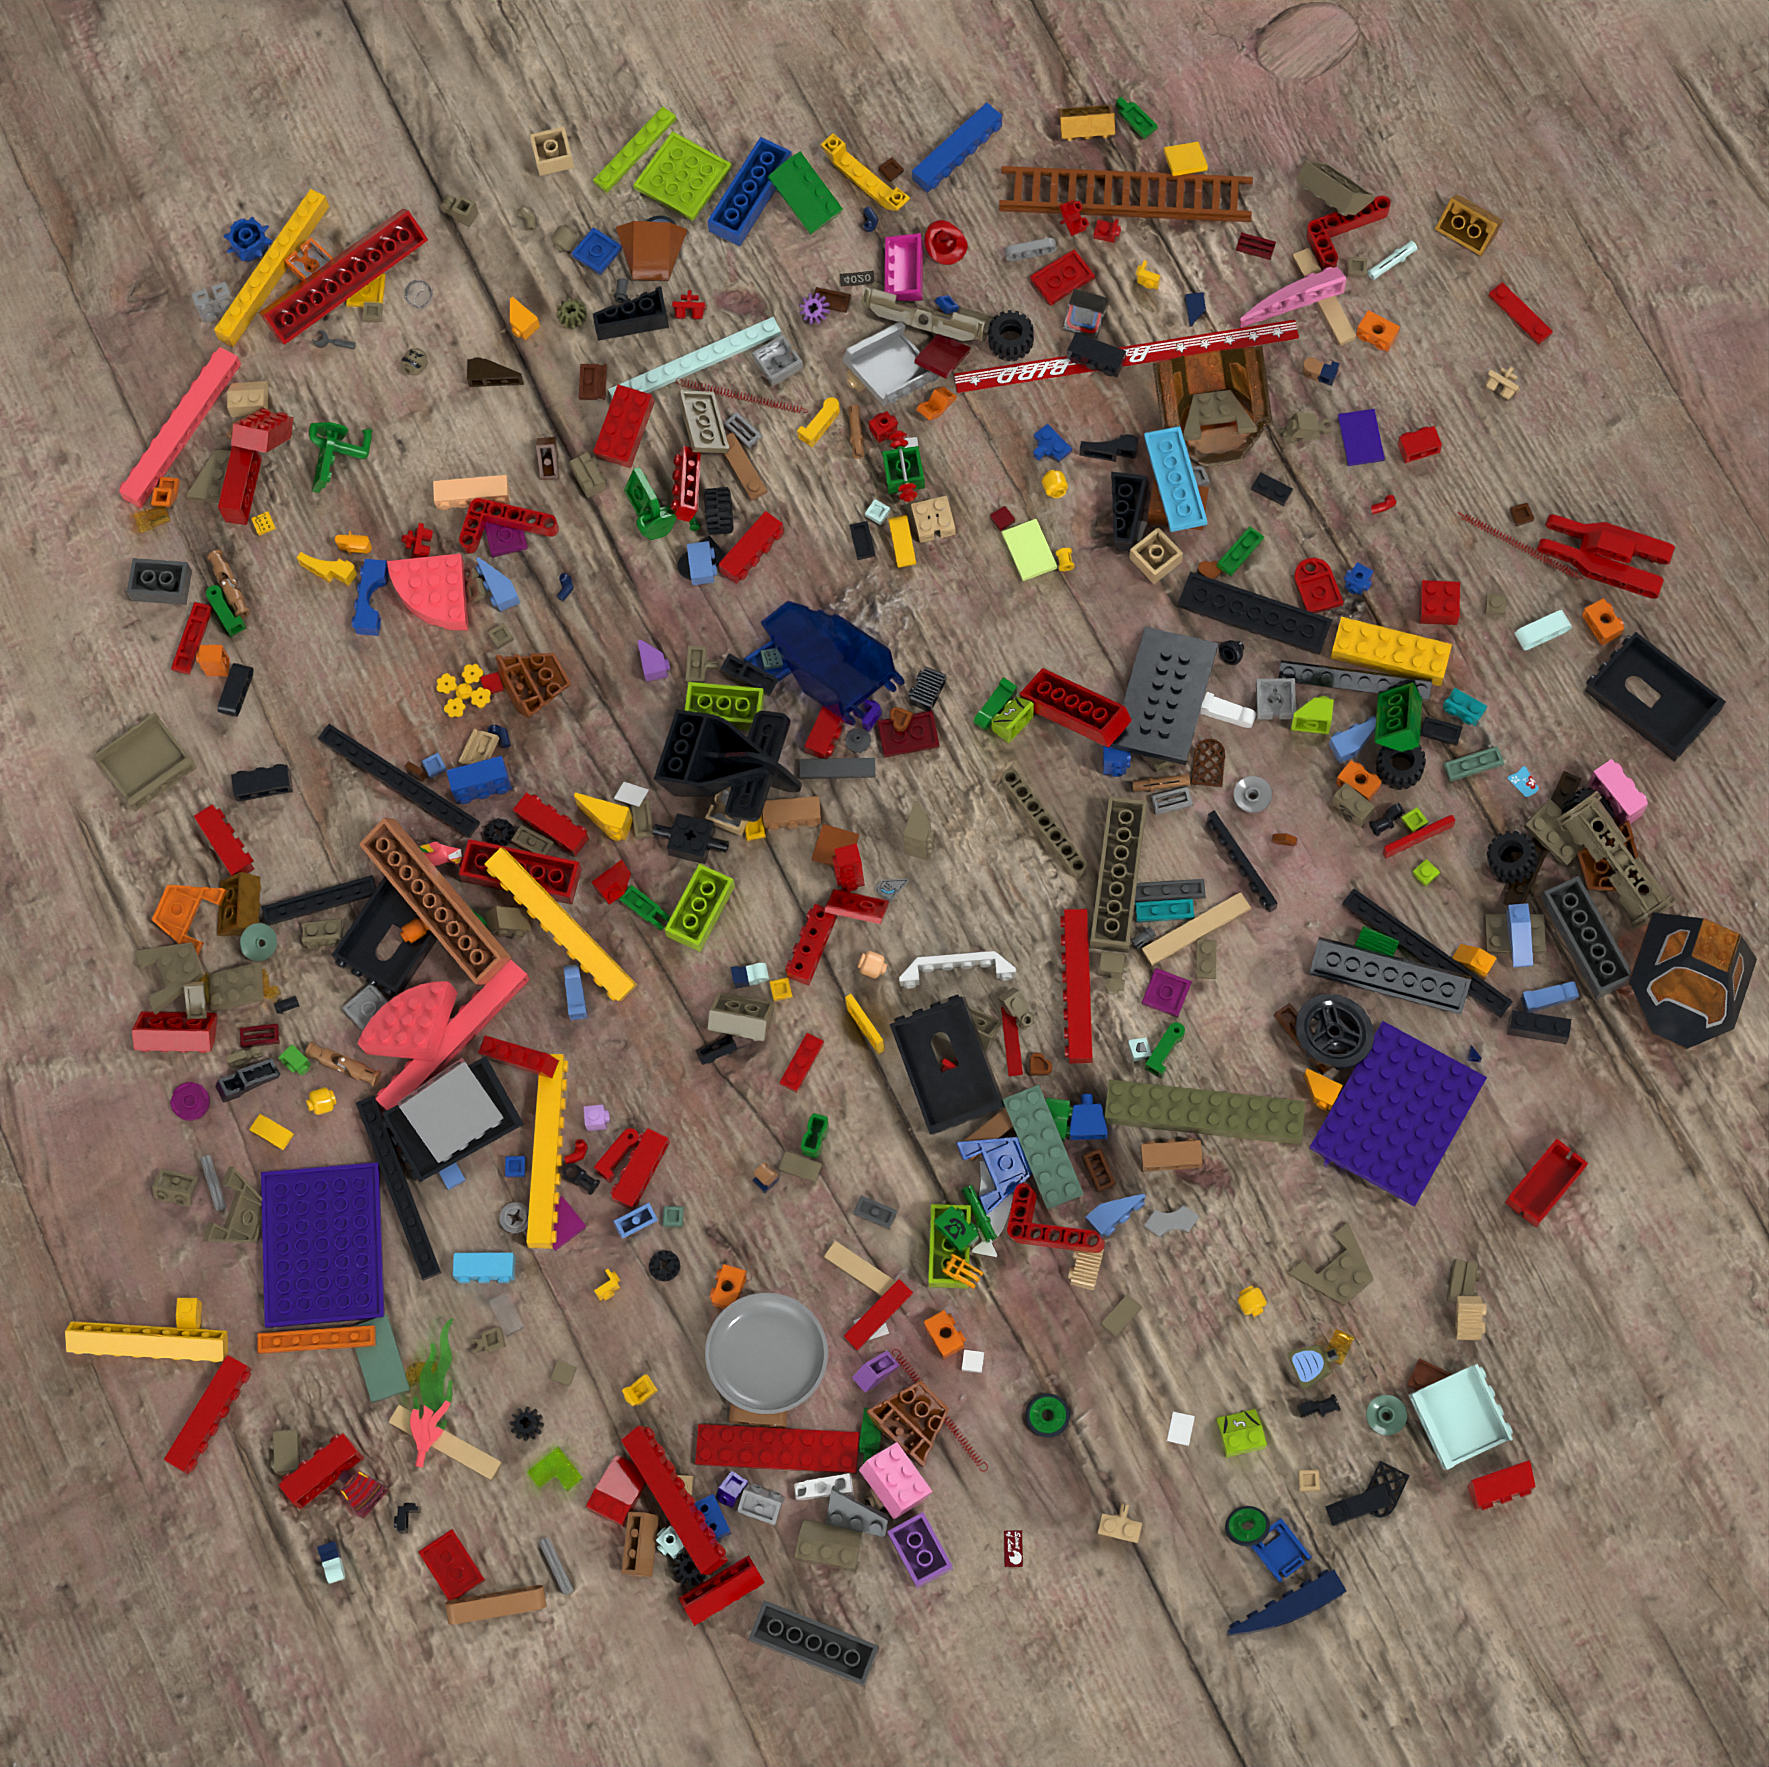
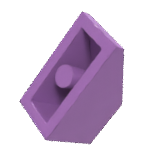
M638 640L646 682L668 677L667 670H670L668 659H664L663 653L642 640Z
M885 1351L864 1363L852 1378L866 1393L880 1384L900 1365L888 1351Z

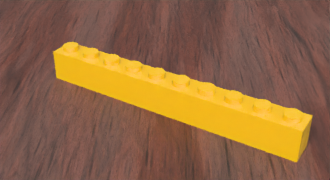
M312 189L308 191L214 328L218 340L232 347L235 346L287 270L284 260L294 251L297 253L300 251V246L306 242L329 208L326 196Z
M500 848L485 863L488 867L486 871L494 878L497 876L501 881L499 884L506 891L510 890L514 894L513 898L518 904H524L528 908L526 912L533 919L537 918L541 922L539 925L547 933L550 931L554 935L553 940L558 945H564L568 949L566 953L573 960L577 959L581 963L579 966L587 974L590 972L594 976L593 981L599 987L604 986L608 990L606 994L613 1001H622L637 986L633 979L505 848Z
M549 1054L559 1060L552 1079L541 1075L538 1077L527 1245L529 1248L553 1249V1243L557 1241V1231H554V1223H558V1212H555V1205L559 1204L560 1200L557 1185L561 1184V1174L558 1173V1166H562V1154H559L560 1147H563L564 1141L561 1135V1128L565 1126V1117H562V1110L566 1109V1098H563L564 1091H567L565 1072H568L569 1062L566 1061L564 1054Z

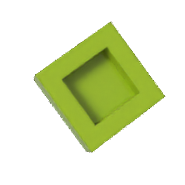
M1418 807L1401 818L1411 833L1428 825V820Z
M1426 859L1412 874L1426 887L1440 875V871Z

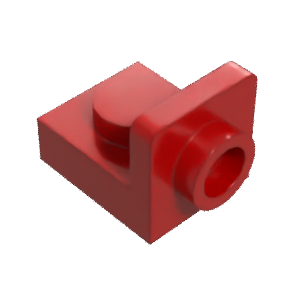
M1115 218L1114 223L1098 219L1093 238L1114 243L1116 236L1119 237L1121 232L1119 219Z

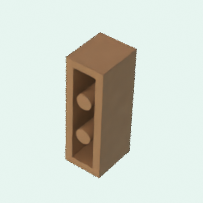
M819 796L767 800L763 808L765 829L778 830L780 827L794 829L803 825L815 827L818 824H822Z
M1187 1138L1182 1142H1176L1174 1139L1165 1140L1164 1143L1146 1141L1145 1144H1141L1142 1171L1202 1168L1201 1140L1196 1141L1195 1138Z
M628 1512L621 1574L634 1577H652L659 1516L645 1512Z

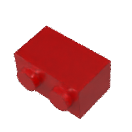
M1425 426L1416 432H1406L1399 436L1398 447L1406 464L1440 453L1442 443L1435 426Z

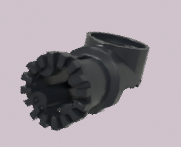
M1397 803L1388 808L1381 818L1375 821L1371 820L1369 826L1371 827L1370 829H1373V834L1378 837L1386 829L1394 828L1393 821L1397 820V817L1400 818L1399 816L1402 817L1405 810L1400 803Z
M575 1163L567 1164L563 1168L564 1178L568 1182H572L574 1185H579L587 1190L589 1195H592L598 1188L600 1180L590 1177L587 1171ZM569 1168L577 1170L575 1177L570 1178L566 1175Z
M1331 1394V1397L1322 1401L1311 1400L1297 1406L1301 1418L1303 1416L1306 1417V1415L1309 1416V1414L1312 1415V1413L1314 1414L1317 1411L1321 1418L1335 1410L1337 1412L1341 1411L1339 1402L1336 1403L1338 1400L1334 1394Z

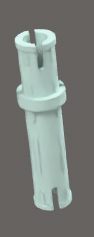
M1411 240L1400 249H1395L1393 254L1367 271L1369 277L1375 280L1397 263L1405 261L1407 256L1417 251L1416 244Z

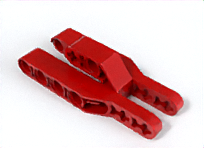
M1554 514L1547 517L1545 526L1548 529L1581 539L1582 543L1580 549L1543 538L1539 540L1538 552L1540 551L1544 555L1571 563L1587 578L1651 599L1659 597L1664 582L1661 576L1622 563H1630L1632 557L1638 556L1650 560L1649 562L1651 563L1656 562L1670 565L1675 550L1673 544L1607 522L1583 524Z

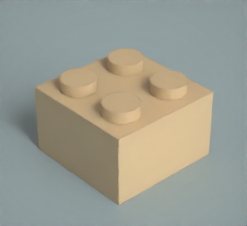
M564 127L530 134L540 176L574 168Z
M1158 527L1130 549L1129 559L1155 584L1182 563L1183 552Z

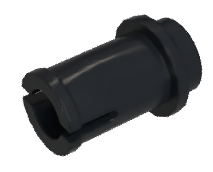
M296 995L281 1001L278 999L274 1003L277 1014H283L285 1011L300 1007Z

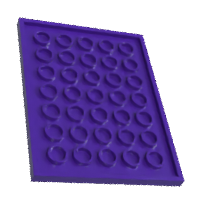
M1382 1021L1374 1035L1370 1052L1355 1067L1309 1149L1415 1207L1487 1077Z
M379 1163L261 1172L265 1327H286L384 1317Z

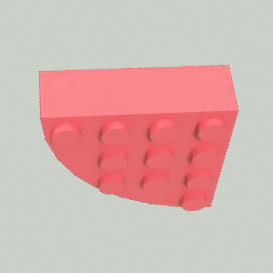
M461 553L387 561L389 575L398 596L405 607L416 617L433 626L444 627V629L468 630L465 567Z
M449 981L430 982L407 989L393 997L377 1011L364 1028L357 1044L367 1055L435 1061L458 992Z

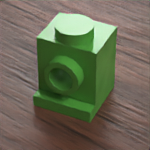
M293 1044L278 1057L292 1073L296 1071L301 1076L306 1074L312 1065Z

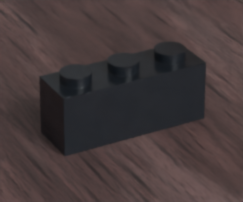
M1075 332L1067 350V359L1075 364H1083L1091 370H1099L1107 376L1118 378L1126 360V351Z
M276 764L270 768L259 767L254 771H238L236 774L231 775L233 794L237 802L293 792L291 771L288 765Z
M1512 1010L1509 1017L1507 1035L1566 1044L1570 1036L1572 1019Z

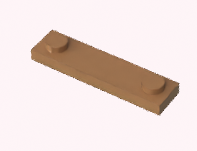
M734 433L726 435L729 451L723 454L748 497L753 501L766 494L767 489Z

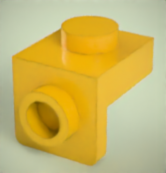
M1144 260L1142 266L1138 265L1135 275L1138 276L1137 283L1148 289L1158 290L1161 275L1147 271L1148 261Z
M608 1268L605 1272L610 1280L594 1290L600 1301L610 1299L614 1296V1292L620 1289L618 1282L621 1280L615 1271L610 1272Z
M648 1374L643 1375L630 1387L622 1389L626 1402L631 1406L643 1404L658 1391Z

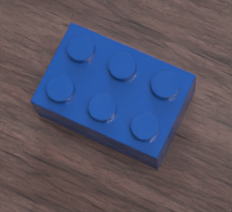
M502 756L446 770L451 791L457 804H467L474 799H486L490 795L505 794L508 790H512L508 770Z

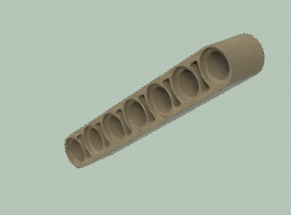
M1006 769L1002 774L1004 789L1070 875L1074 878H1082L1086 874L1087 868L1084 857L1015 769ZM1008 777L1015 778V781L1007 782L1006 779ZM1023 791L1026 793V795L1024 797H1020L1017 795V793ZM1030 806H1035L1038 809L1036 811H1030L1028 808ZM1044 820L1049 822L1047 826H1042L1039 823ZM1053 835H1057L1060 837V839L1054 841L1050 837ZM1070 850L1071 854L1063 855L1062 851ZM1079 864L1083 868L1081 870H1075L1073 866Z

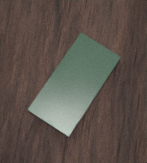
M388 1315L352 1326H376V1346L355 1348L372 1403L411 1390Z

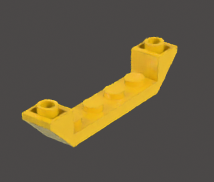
M834 133L820 144L832 164L883 208L898 211L910 200V197L898 187L892 190L846 151V143Z

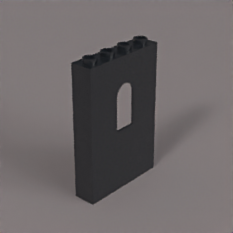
M1635 632L1632 636L1628 635L1624 639L1620 650L1616 648L1613 651L1608 663H1602L1598 669L1600 672L1596 676L1592 675L1587 680L1585 692L1676 762L1723 709L1726 701ZM1631 676L1641 678L1660 693L1662 697L1650 708L1627 690L1625 686L1627 678Z
M385 876L332 953L336 965L343 969L345 967L349 968L354 976L366 978L368 984L371 983L374 987L378 985L383 988L382 991L392 997L403 992L438 939L429 930L426 932V935L413 943L403 940L391 959L381 961L376 957V948L392 925L401 929L402 926L415 918H420Z
M959 994L951 996L946 1003L941 1004V1001L933 1003L928 1010L923 1011V1008L912 1012V1016L905 1018V1015L894 1019V1023L889 1024L930 1135H935L1005 1108L1001 1092L965 997H959ZM939 1032L945 1033L949 1037L959 1063L958 1067L943 1073L940 1070L931 1045L932 1037Z
M486 1056L468 1065V1067L499 1110L503 1119L495 1128L490 1127L484 1131L485 1134L479 1139L475 1140L474 1138L468 1142L469 1145L465 1149L452 1153V1157L449 1160L437 1162L398 1105L382 1113L384 1117L381 1118V1121L386 1129L390 1127L393 1133L390 1137L395 1146L400 1145L403 1151L400 1155L405 1163H410L412 1169L409 1171L414 1180L418 1179L422 1182L524 1125Z

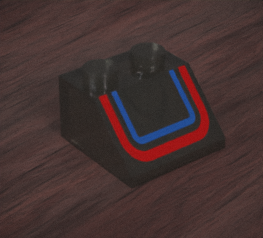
M1074 289L1068 304L1063 330L1072 333L1077 332L1098 340L1108 311L1109 298Z

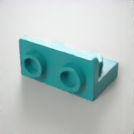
M1457 688L1453 689L1443 704V709H1445L1446 713L1457 716L1465 724L1475 727L1488 707Z

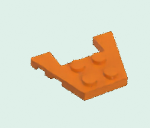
M167 885L152 920L178 944L192 942L197 955H199L204 943L187 936L188 930L202 899L221 906L227 890L223 888Z

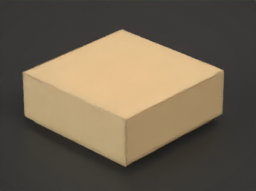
M1298 1470L1299 1492L1320 1491L1319 1470Z

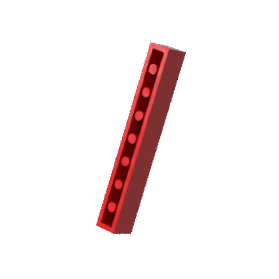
M1064 909V916H1060V927H1064V934H1061V946H1065V953H1061L1062 964H1066V971H1062V983H1066V990H1063V1001H1067V1008H1063V1017L1068 1022V1027H1064V1039H1068V1046H1065V1058H1069V1064L1092 1063L1087 909Z
M637 1426L622 1438L621 1441L700 1573L711 1575L728 1561L725 1555L726 1551L715 1539V1532L707 1526L704 1514L695 1506V1499L691 1494L687 1493L684 1488V1481L675 1473V1466L666 1458L664 1448L655 1440L653 1430L649 1427Z

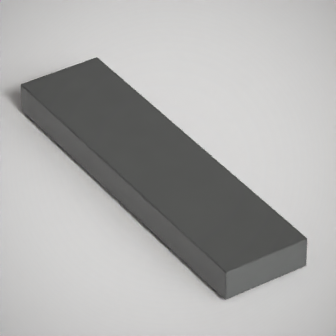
M875 758L799 759L800 779L876 778Z
M1204 879L1137 883L1135 902L1206 898Z

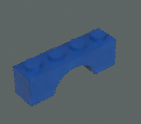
M365 559L364 565H361L360 568L362 579L361 582H358L357 586L359 597L355 600L354 608L356 615L352 617V627H354L357 634L379 636L381 617L378 611L370 607V598L375 590L387 585L389 576L388 564L386 560Z

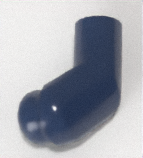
M562 573L559 576L562 589L556 597L564 602L574 588L572 578L567 573Z
M496 724L488 727V733L495 734L500 738L502 748L511 746L507 729Z

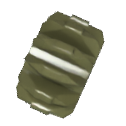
M568 298V302L562 300L561 306H557L558 312H556V316L559 319V323L565 325L567 329L570 325L575 329V325L582 326V321H586L587 310L584 307V303L578 302L577 298L573 301Z

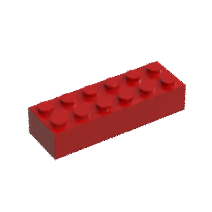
M1044 668L1035 675L1019 694L1020 698L1031 701L1034 704L1035 713L1108 748L1132 721L1124 705Z
M468 839L459 871L462 882L506 891L499 884L501 881L497 876L494 878L486 871L488 867L485 865L500 848H505L555 901L573 904L582 871L578 861Z

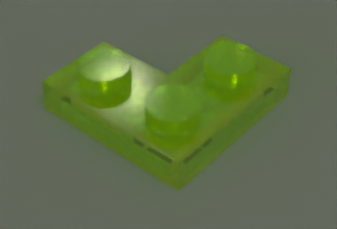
M559 1446L527 1471L539 1489L555 1476L567 1491L584 1479Z

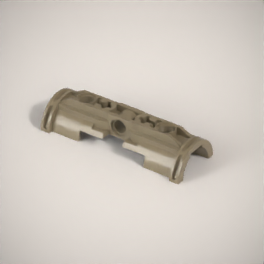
M873 281L872 287H863L862 307L873 310L879 317L896 322L902 321L904 324L961 341L975 339L984 342L988 336V326H990L991 320L994 319L993 315L961 307L960 313L945 314L943 311H934L913 302L896 300L897 295L885 292V284ZM922 314L927 315L928 323L922 322Z
M1596 790L1578 805L1556 818L1560 826H1566L1579 846L1585 845L1596 862L1602 858L1607 860L1615 872L1608 879L1620 894V897L1617 899L1633 920L1630 924L1636 930L1650 922L1653 912L1663 913L1676 900L1672 894L1667 895L1639 856L1636 859L1632 857L1623 844L1627 839L1600 802L1602 796ZM1595 821H1600L1603 824L1601 832H1596L1593 829ZM1607 830L1608 834H1605L1608 839H1613V847L1610 845L1606 846L1605 843L1607 841L1605 837L1599 838L1598 835L1605 833ZM1629 869H1630L1631 871H1634V870H1635V871H1636V874L1634 875L1635 878H1636L1637 880L1642 879L1643 881L1637 883V884L1634 886L1633 883H1635L1636 881H1635V879H1634L1633 877H1632V878H1628V876H1627V875H1629V871H1628V870H1629ZM1640 885L1648 887L1649 891L1646 896L1639 894L1638 888Z

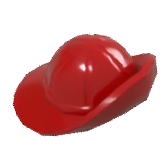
M937 220L929 224L925 232L924 243L930 257L942 265H952L963 259L967 252L968 244L962 232L945 220Z

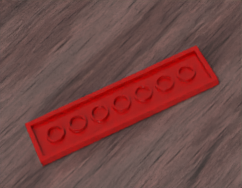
M698 1424L695 1465L857 1474L859 1432Z

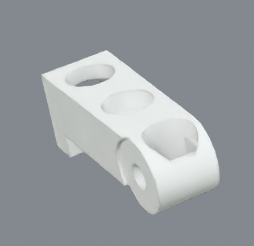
M1209 692L1206 693L1200 710V714L1245 728L1252 727L1257 715L1250 708L1214 697V694Z
M843 1474L795 1483L796 1500L830 1497L833 1485L847 1496L849 1494L854 1495L852 1477L850 1474Z

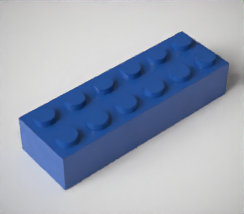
M760 137L707 221L709 232L741 246L776 190L768 176L792 157V151Z

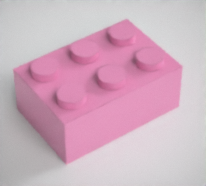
M1611 759L1593 771L1588 786L1593 790L1599 791L1610 802L1615 817L1620 820V825H1623L1628 820L1631 824L1643 815L1648 805L1647 798L1635 788L1633 780L1626 777L1619 763H1615Z
M898 1442L868 1459L859 1469L894 1520L924 1502L933 1492Z

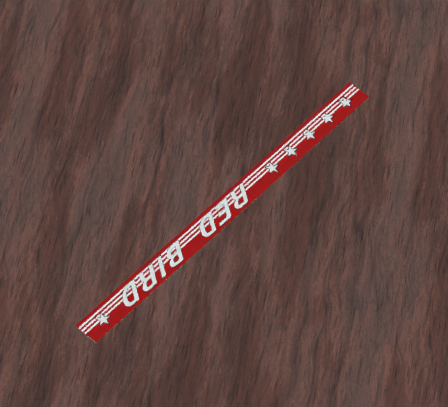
M1294 319L1118 348L1126 351V360L1123 365L1125 367L1181 356L1188 357L1220 352L1225 349L1245 348L1299 339ZM1067 356L955 373L954 377L957 393L1099 370H1091L1080 363L1075 364L1067 359Z

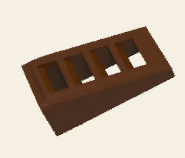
M1101 1148L1081 1155L1097 1192L1116 1185ZM1098 1156V1160L1089 1161L1090 1158ZM1099 1163L1102 1164L1101 1167L1093 1170L1092 1166ZM1105 1171V1174L1096 1177V1173ZM1108 1177L1109 1181L1099 1185L1098 1181Z

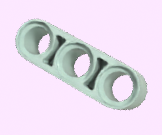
M1559 610L1518 629L1514 634L1523 650H1529L1566 633L1572 628V625L1563 610Z

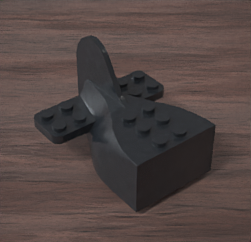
M676 709L654 780L676 797H707L731 787L725 806V814L732 819L750 822L758 821L762 815L770 786L793 793L800 792L802 788V783L784 766L778 763L790 727V718L784 713L759 711L755 714L749 734L746 737L724 718L707 713Z

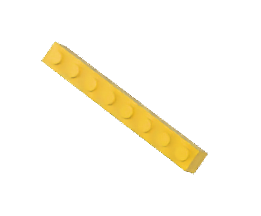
M73 1321L69 1323L65 1330L66 1352H74L75 1354L91 1353L94 1355L108 1354L117 1357L124 1355L135 1358L152 1357L154 1359L171 1358L173 1360L191 1359L192 1361L207 1360L220 1362L224 1361L228 1353V1334L225 1330Z

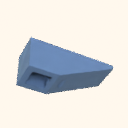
M476 558L478 565L475 567L479 576L483 575L485 578L483 584L486 591H491L492 593L490 600L493 606H497L501 612L519 604L520 600L511 580L481 558Z
M1376 716L1368 718L1360 725L1357 723L1350 726L1349 730L1345 732L1339 731L1331 736L1329 746L1339 764L1356 757L1375 733Z
M1139 1194L1102 1203L1085 1217V1222L1101 1237L1105 1235L1108 1237L1116 1230L1114 1227L1117 1224H1123L1130 1218L1129 1214L1133 1210L1138 1211L1145 1205L1146 1195Z

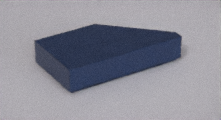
M1204 292L1185 294L1189 327H1192L1197 319L1206 311Z

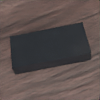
M868 521L850 524L857 560L875 557Z
M1425 717L1420 736L1457 746L1462 726Z

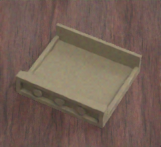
M156 712L147 715L139 724L131 726L125 734L114 738L112 743L100 748L94 755V758L135 812L197 768Z

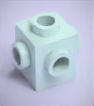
M671 1525L668 1528L664 1527L657 1534L658 1538L656 1541L659 1543L657 1548L665 1556L669 1554L675 1560L686 1549Z

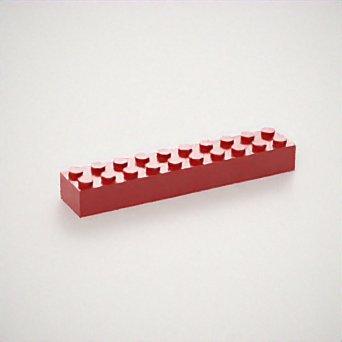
M401 209L264 308L259 314L279 343L285 345L423 245L428 239L410 211Z

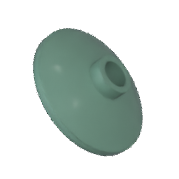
M255 923L248 926L240 937L242 953L253 961L268 959L272 956L277 946L275 932L270 926L263 923ZM262 939L263 945L259 946V940Z
M1381 1395L1374 1398L1368 1405L1366 1418L1369 1426L1376 1433L1386 1436L1394 1435L1405 1426L1407 1411L1404 1404L1398 1398L1392 1395ZM1387 1413L1389 1414L1390 1418L1388 1420L1383 1419L1382 1414Z

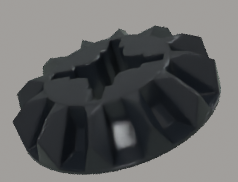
M497 818L493 821L490 820V823L485 826L484 838L487 843L507 846L514 837V828L506 819ZM495 828L499 830L503 829V838H501V836H499L498 834L494 835L496 834Z
M661 1250L654 1253L652 1258H650L649 1271L658 1281H670L680 1271V1260L672 1251ZM660 1259L664 1262H669V1272L664 1268L659 1269L661 1266Z

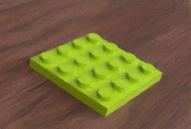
M672 131L633 184V187L637 191L694 221L732 169V164Z

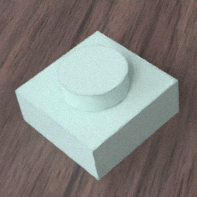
M874 499L865 512V517L881 525L891 510L890 507Z

